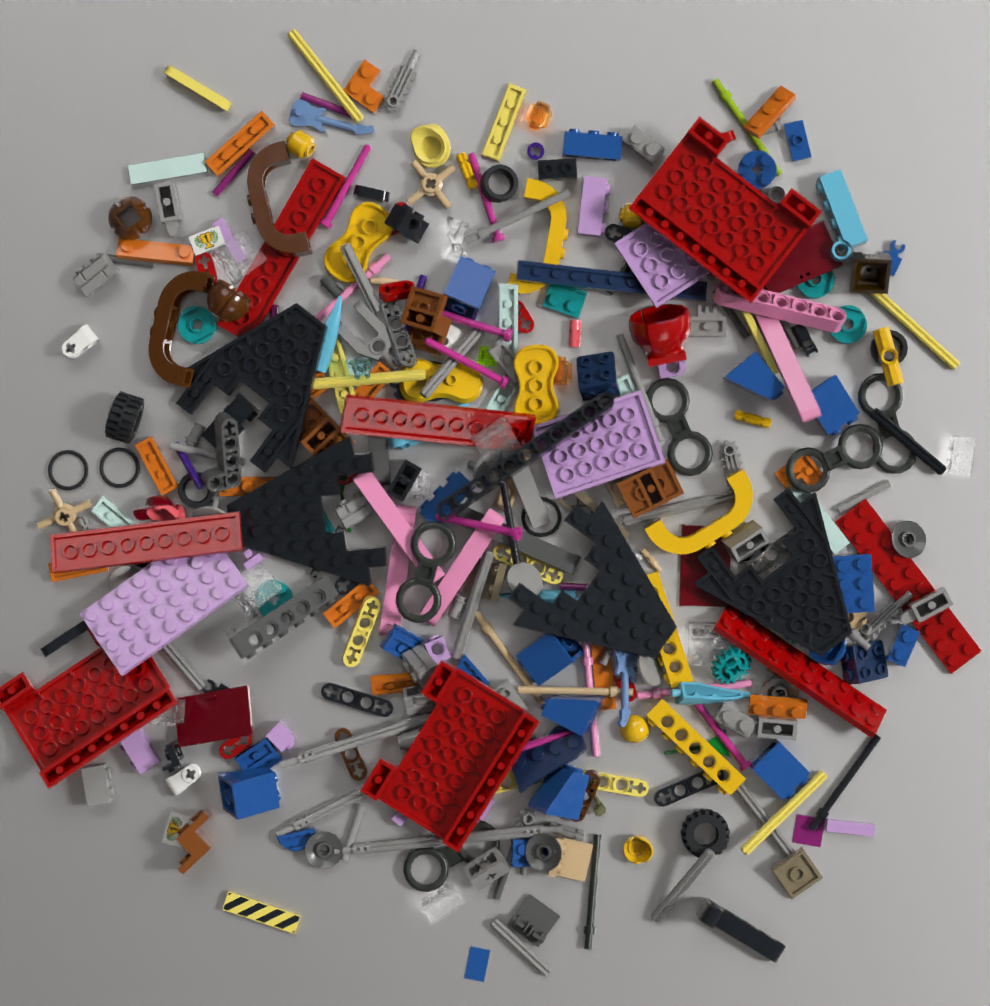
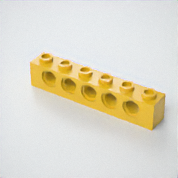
M658 571L646 574L673 619ZM676 628L666 642L673 644V652L667 654L662 648L659 652L660 655L657 656L660 667L664 666L666 674H663L666 685L670 684L671 688L678 687L680 682L694 681ZM673 661H677L680 664V668L676 672H672L669 669V665Z
M663 699L647 714L649 717L647 722L654 728L658 726L663 731L661 735L668 742L672 739L677 744L674 748L682 755L686 753L690 757L689 762L696 769L700 766L705 771L703 775L710 782L714 780L718 784L716 788L724 796L727 793L731 795L746 780L742 774ZM664 716L672 718L673 723L670 727H664L661 724ZM679 729L684 730L687 734L683 741H679L675 737V733ZM692 743H698L700 745V752L692 754L689 751V746ZM705 757H713L714 765L712 767L704 766L703 760ZM720 770L728 772V778L724 781L717 778V773Z

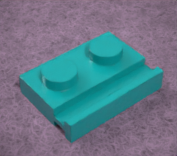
M550 284L542 306L578 319L588 292L574 287Z

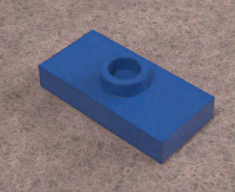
M803 120L784 124L792 162L811 158Z

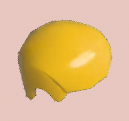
M630 715L626 726L620 727L622 738L630 743H640L648 738L650 733V724L641 715Z
M634 835L624 842L623 854L632 863H647L653 856V847L646 837Z

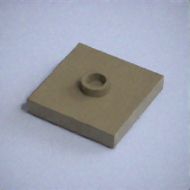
M802 847L770 868L791 899L823 878Z

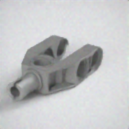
M359 300L353 307L378 332V336L372 339L367 346H364L341 321L338 333L358 354L378 361L383 359L393 371H396L398 368L393 362L399 367L401 363L391 352L392 345L386 326ZM376 342H382L384 347L382 351L376 352L373 349V345Z

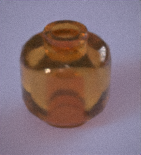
M538 100L537 103H531L525 118L530 123V128L539 131L540 128H547L553 117V111L549 104Z
M558 357L559 365L553 384L567 385V382L572 380L573 365L571 362L566 361V357Z

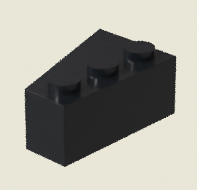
M238 392L235 396L236 398L230 405L224 408L223 412L228 413L236 420L239 436L245 429L243 425L247 421L251 423L257 417L256 411L258 408L242 393ZM213 421L201 436L216 449Z

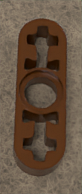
M339 728L336 731L334 738L335 741H339L338 737L340 736L341 731H343L344 734L348 733V737L346 738L352 737L353 735L349 729ZM358 747L352 748L356 751V757L352 760L345 756L346 751L340 752L351 778L356 781L363 780L367 775V768ZM358 759L360 760L361 763H357V766L359 769L363 768L364 770L361 773V777H359L358 774H353V772L355 771V766L353 764L350 767L349 763H354Z
M591 769L585 772V774L590 775L589 778L594 776L595 781L591 782L590 788H586V792L590 797L583 801L579 820L570 819L574 822H580L584 819L598 789L600 774L596 770Z

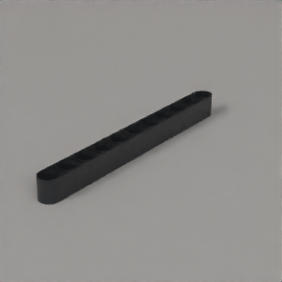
M608 392L599 394L440 501L437 505L438 516L443 520L451 519L610 412L614 406L613 395ZM603 398H608L611 404L609 406H602L600 401ZM587 409H592L595 415L587 417L584 412ZM570 420H577L579 425L576 428H571L568 425ZM556 430H560L563 433V436L559 439L552 436V433ZM539 441H544L547 443V447L540 450L536 444ZM523 452H529L531 458L529 460H522L520 455ZM506 463H513L515 469L512 471L505 470L504 466ZM490 474H498L499 479L496 482H491L488 479ZM476 484L483 486V490L479 493H475L472 490ZM459 495L467 497V501L463 504L458 503L456 499ZM443 506H449L451 511L449 514L444 515L440 512V509Z

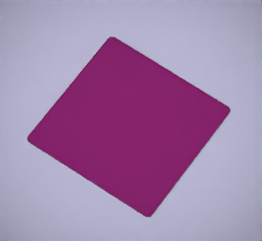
M797 814L792 842L821 847L825 820L823 819L816 830L813 831L808 826L815 817Z

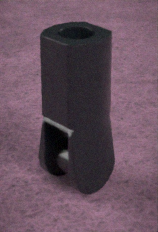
M796 324L791 327L807 358L810 357L809 354L818 352L806 326ZM809 340L811 345L805 347L803 342Z

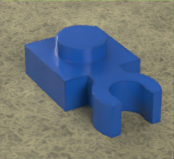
M896 240L891 242L890 252L884 251V253H889L892 259L891 276L895 275L902 261L898 254L902 253L905 249L904 244L899 250L895 249Z

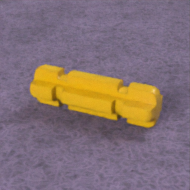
M463 152L456 155L464 179L467 180L468 189L477 188L478 184L476 179H474L475 176L471 165L467 162L466 153Z
M736 410L734 413V419L738 421L743 420L745 423L756 426L761 425L764 428H769L771 425V419L767 417L762 418L760 415L749 412L744 413L741 410Z

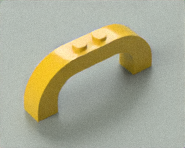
M527 178L524 199L541 202L558 194L554 188L545 182ZM563 200L547 207L551 223L543 263L559 265V260L564 259L565 248H562L563 240L567 241L569 229H565L567 214ZM510 273L508 283L518 284V295L537 292L547 285L516 281L515 273Z
M741 468L726 477L734 493L733 505L727 513L693 534L684 537L670 533L659 518L644 527L649 538L659 548L667 552L689 554L703 547L708 549L716 544V539L720 537L724 539L731 535V530L739 526L747 517L753 501L752 485L744 469Z

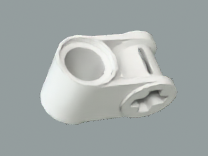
M86 324L63 343L62 351L68 358H77L96 344L99 338ZM68 346H73L75 352H68Z
M190 764L164 780V783L175 797L200 778L201 768L196 764ZM194 770L196 772L194 776L189 777L188 773Z

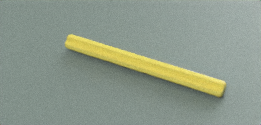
M291 30L287 34L290 40L354 122H360L364 118L361 112L297 30Z
M870 293L880 305L952 370L957 368L960 362L886 294Z
M425 369L315 378L313 389L419 381L426 379Z
M823 771L817 772L740 847L741 851L745 855H749L827 779L826 774Z

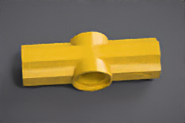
M889 327L872 331L879 354L878 360L882 365L887 387L904 383L898 362V353L895 350ZM885 352L892 354L893 359L891 362L884 359Z

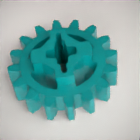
M728 646L727 651L722 649V654L716 655L717 660L712 661L714 666L711 667L713 676L721 684L724 682L726 685L730 681L735 684L736 679L741 681V676L748 674L746 670L751 669L749 664L752 663L749 654L737 646H734L733 649Z

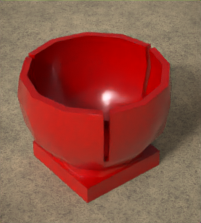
M663 304L658 308L651 306L642 309V312L638 310L631 314L629 318L630 334L633 341L644 351L649 367L687 360L683 347L691 331V317L687 307L678 304Z

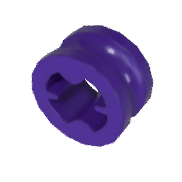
M538 142L530 144L527 149L528 156L533 160L541 159L544 155V147ZM533 146L541 148L539 156L531 155L530 151H532L531 148Z

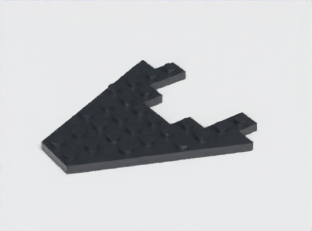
M298 303L290 306L187 367L194 369L191 387L184 391L176 404L190 415H193L214 386L230 396L240 382L244 383L269 403L257 419L272 430L250 459V462L264 473L269 470L276 459L292 468L328 326Z
M351 436L342 439L227 505L228 513L239 512L241 515L242 542L244 547L364 585L372 584L370 568L388 565L386 546L348 549L346 531H326L322 496L340 494L338 476L375 471L373 452L354 454Z
M787 488L775 497L773 501L796 529L781 541L793 557L762 580L752 565H749L735 576L717 551L711 546L697 557L708 573L694 584L703 591L822 657L853 632L817 495L814 492L800 503L792 491Z
M600 502L592 515L585 512L579 506L574 505L564 521L594 543L584 557V560L599 571L578 600H575L565 591L561 590L551 605L523 584L518 583L508 597L510 601L523 609L513 625L655 658L677 628L676 624L606 505Z

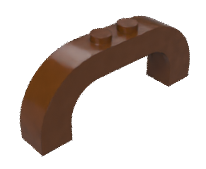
M280 141L262 149L250 164L247 175L249 191L247 201L249 206H252L254 212L251 213L252 222L257 225L260 235L274 251L289 257L313 254L309 236L305 231L286 235L280 233L275 228L266 190V180L275 168L291 164L287 144L285 141Z
M199 271L184 272L170 280L161 292L157 307L154 310L153 326L150 328L149 358L155 372L168 383L186 388L191 387L194 369L179 366L174 361L171 354L172 340L182 301L186 296L194 292L208 294L209 289L214 284L215 275Z

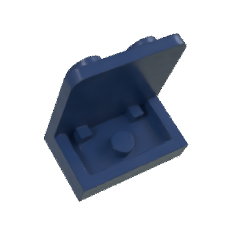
M613 352L580 356L576 359L578 388L583 401H590L603 392L611 393L613 397L621 395L616 377L615 355Z
M881 640L868 642L871 647L867 651L859 644L846 646V652L841 659L845 682L850 685L861 684L888 677L884 646Z

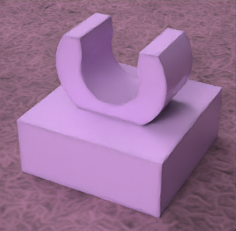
M251 549L243 552L248 560L244 563L247 570L252 569L265 560L261 553L254 555Z

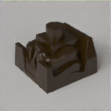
M852 252L849 293L888 294L892 262L890 254L880 253L878 256L877 254Z

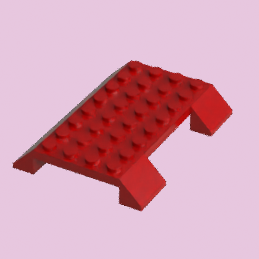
M699 116L628 209L749 303H752L822 211L793 188L789 190L778 205L717 158L730 140Z
M87 628L95 644L100 647L99 649L39 689L33 685L24 672L0 687V709L5 711L39 767V774L48 789L178 704L172 687L152 656L122 676L91 630Z
M441 660L421 694L436 702L437 705L401 763L397 765L380 758L360 791L375 801L379 799L443 839L442 843L459 853L540 721L527 710L462 669Z

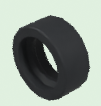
M501 164L494 165L482 175L480 188L488 200L496 203L505 202L516 193L518 178L510 167ZM494 173H502L509 179L510 188L505 194L499 195L490 189L488 182L490 176Z
M890 330L892 338L896 339L900 345V353L898 354V362L900 363L907 355V341L899 332ZM873 338L870 346L871 356L875 362L881 365Z
M197 472L198 476L201 478L202 473ZM189 474L185 475L178 484V495L181 501L192 508H199L209 504L215 492L209 489L206 497L201 501H192L187 497L185 487L192 479Z

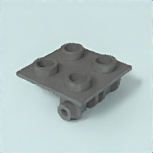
M529 894L507 925L539 947L560 918V915Z

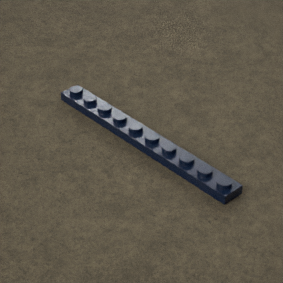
M517 261L516 281L647 295L633 273ZM698 281L673 298L705 302L707 282Z

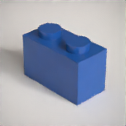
M899 624L885 659L905 667L920 631Z

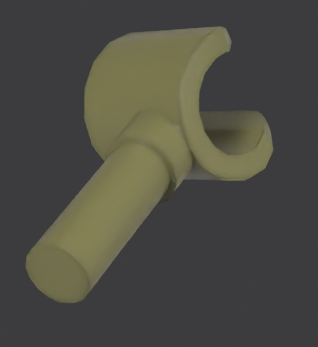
M595 793L593 798L597 806L593 810L598 816H601L606 812V807L599 800L597 793Z

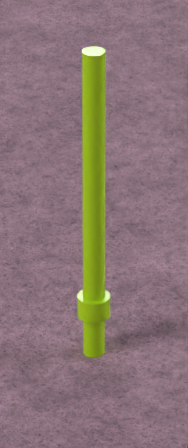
M716 78L712 81V84L719 92L722 102L725 101L744 129V125L748 121L731 98L732 94L730 91L726 90L720 80ZM745 131L758 150L765 151L771 155L760 139ZM778 165L776 177L783 173Z

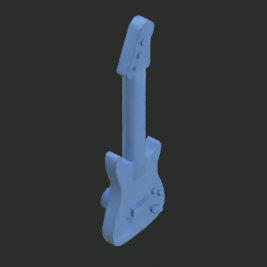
M301 99L294 102L289 117V122L292 126H310L323 133H326V129H323L322 124L355 132V135L374 132L372 125H354L322 116V113L326 112L325 108H315Z
M612 649L616 662L614 675L617 676L621 673V710H619L618 726L625 727L631 710H629V678L631 683L636 682L634 663L637 654Z

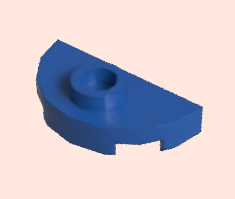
M464 654L460 659L458 668L488 685L490 682Z
M314 827L277 836V839L286 849L301 851L305 849L308 839L315 833Z

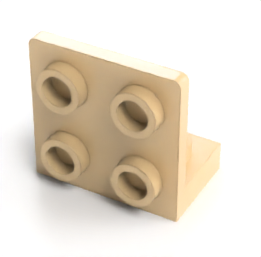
M556 836L557 841L561 845L562 858L556 868L548 871V876L555 878L556 876L584 882L587 876L593 844Z

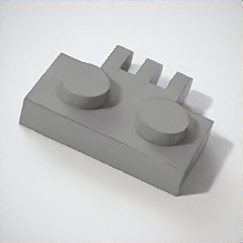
M697 304V317H691V331L688 336L726 337V317H717V304L712 305V311H709V304H705V311H702V304Z

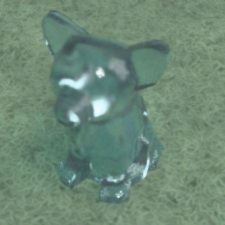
M357 357L354 360H348V364L353 369L355 379L359 380L361 375H365L366 379L370 378L372 359Z

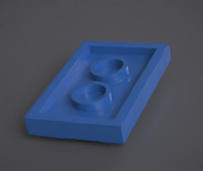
M871 554L833 556L847 613L874 612L875 602Z

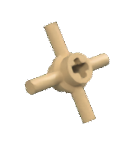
M417 160L413 161L410 165L421 177L420 189L406 199L408 203L412 205L423 195L435 196L443 207L448 209L451 203L441 192L442 181L456 170L452 164L449 165L438 175L434 173L427 174ZM429 180H430V182L435 181V182H436V183L434 184V185H435V188H434V189H432L431 187L427 188V187H426V186L428 185L427 181H429Z
M56 488L50 489L48 492L56 507L53 511V516L37 522L38 528L41 530L57 523L61 526H66L69 532H77L73 523L76 519V513L92 507L91 501L87 500L72 506L62 502ZM63 512L64 514H68V517H66L65 515L61 516V513Z

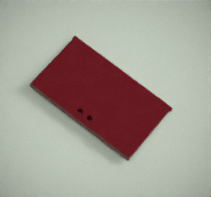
M824 220L812 224L765 284L766 290L782 293L843 266L842 262L833 260L830 255V249L834 243L824 224Z
M682 524L681 537L689 536L704 526ZM722 537L715 540L716 544L713 545V548L730 568L731 556L728 555L721 541ZM705 547L693 553L681 554L679 606H727V603L696 587L694 584L708 573L697 559L700 554L707 550Z
M248 685L177 698L178 704L175 705L179 748L254 734Z

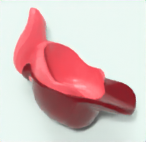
M156 495L148 497L145 507L134 510L133 515L138 520L167 521L186 518V510L182 505L173 504L169 498Z

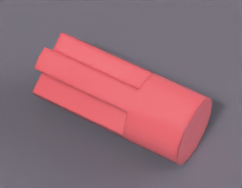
M570 320L569 347L578 348L580 347L581 320Z

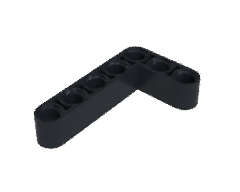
M708 898L704 900L696 913L698 919L711 928L717 927L777 963L786 948L778 940Z

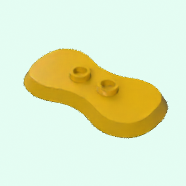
M363 202L353 209L345 233L327 248L324 255V266L333 277L345 283L356 281L340 250V247L346 243L351 244L364 272L366 271L371 253L392 232V228L384 224L389 213L373 202Z
M529 345L521 348L514 358V370L519 380V393L514 404V412L535 414V425L555 419L559 410L558 400L553 389V381L558 369L559 360L556 352L551 347Z
M417 358V364L413 368L407 369L402 366L400 371L425 369L426 379L399 382V388L402 396L408 401L426 402L435 398H448L459 403H470L475 401L482 392L483 375L459 362L429 398L426 399L420 395V390L443 364H435Z

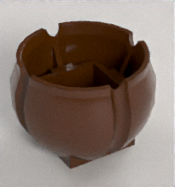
M125 196L120 198V202H114L108 214L109 225L115 229L114 233L126 240L139 239L142 233L146 234L152 224V212L150 208L146 207L147 203L135 196ZM132 205L142 219L126 229L117 215Z
M219 279L209 289L207 310L226 323L242 318L248 312L252 300L241 291L236 292L234 286Z

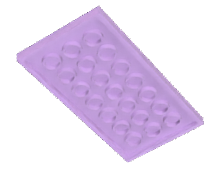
M226 553L155 561L80 613V616L117 670L124 676L245 590L249 585Z

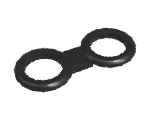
M875 373L868 376L861 383L858 390V402L862 410L869 416L873 408L869 406L866 400L867 388L875 381L886 382L884 373ZM900 384L892 386L895 391V400L892 406L881 411L898 426L896 412L901 407L903 401V389ZM878 424L883 443L892 435ZM910 451L907 461L900 466L888 465L883 461L882 457L879 458L876 464L885 472L900 474L913 466L917 456Z
M658 379L650 385L646 394L655 418H658L659 422L667 423L673 437L668 445V461L672 468L681 475H699L708 468L712 461L713 451L711 443L701 433L691 431L684 416L690 404L689 392L686 387L676 379ZM666 385L676 388L682 397V405L679 411L669 416L658 413L652 403L655 391ZM688 438L699 441L705 451L702 463L696 468L691 469L681 466L675 457V450L679 442Z
M852 425L843 431L839 437L838 446L822 453L818 449L806 447L798 449L791 454L785 470L787 480L792 487L800 492L812 493L819 491L830 479V473L833 469L846 464L851 468L862 470L876 464L882 455V439L878 432L869 425ZM855 432H865L874 440V453L867 461H855L847 454L846 441ZM805 455L816 457L822 464V477L813 485L800 483L794 475V464L797 459Z
M429 521L415 529L410 545L413 556L419 561L415 577L406 580L400 585L396 593L395 603L398 612L404 619L414 623L429 621L438 613L441 607V594L439 588L433 583L437 567L446 564L456 551L454 532L448 525L439 521ZM429 529H438L444 532L449 541L446 553L437 559H429L423 556L418 547V540L421 534ZM414 585L427 587L434 597L431 609L422 615H414L408 612L403 603L405 592Z
M485 821L477 822L474 827L484 830L495 829ZM500 840L492 841V848L496 847L499 850ZM463 846L459 853L450 847L440 851L434 847L418 848L408 854L404 862L403 872L405 880L412 888L422 892L437 890L444 884L448 877L449 868L462 861L470 863L476 858L469 856L464 851ZM424 854L436 857L441 865V874L438 879L429 884L419 883L411 873V865L414 859Z

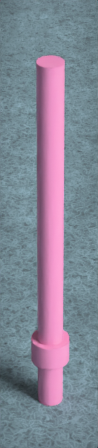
M387 253L377 262H372L368 266L369 269L365 271L368 279L373 274L379 273L381 271L380 268L391 259ZM356 281L339 294L342 296V302L359 288ZM339 295L315 317L320 321L323 320L332 311Z
M582 642L583 657L581 662L582 666H584L586 687L594 688L591 666L593 665V657L590 655V644ZM596 717L590 728L592 757L600 756Z
M748 679L736 681L735 684L730 681L728 685L724 682L722 684L713 683L706 685L725 689L752 687V681ZM652 688L651 691L637 692L638 700L649 698L657 700L661 699V697L670 696V690L677 688Z

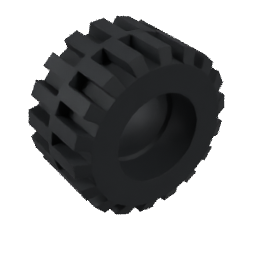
M122 391L116 395L106 421V437L127 444L134 439L144 411L143 398Z
M699 809V811H693L683 821L681 839L686 849L695 857L699 858L708 848L715 855H720L721 851L726 849L727 843L730 840V830L727 822L718 812H714L711 809ZM702 823H710L717 832L715 839L705 845L698 843L694 838L696 827Z

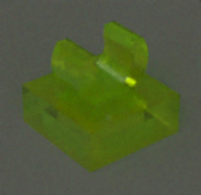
M479 345L477 363L496 367L497 362L487 351L491 348L490 346Z

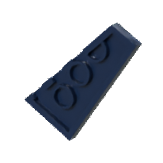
M574 733L522 751L512 766L519 792L523 793L531 785L537 784L545 776L554 773L559 767L568 764L585 753L587 747L584 737Z

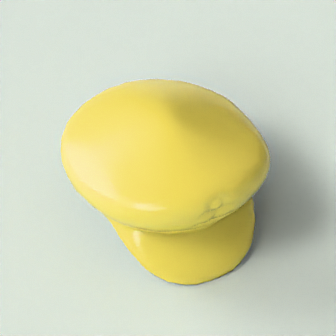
M426 124L412 130L410 140L415 157L422 165L436 168L448 160L451 152L450 141L441 126Z

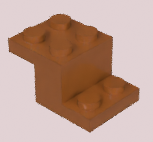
M412 286L400 323L410 327L409 336L414 349L441 356V352L426 345L424 341L426 338H431L444 345L452 319L442 315L448 296Z
M311 397L300 442L313 455H316L348 437V435L340 432L338 423Z
M668 459L665 460V464L653 468L650 467L617 483L633 519L684 494Z
M208 809L204 812L202 810L197 812L191 818L193 822L190 825L186 823L177 832L179 836L176 840L188 852L179 862L181 866L178 870L182 875L214 845L199 828L212 815Z

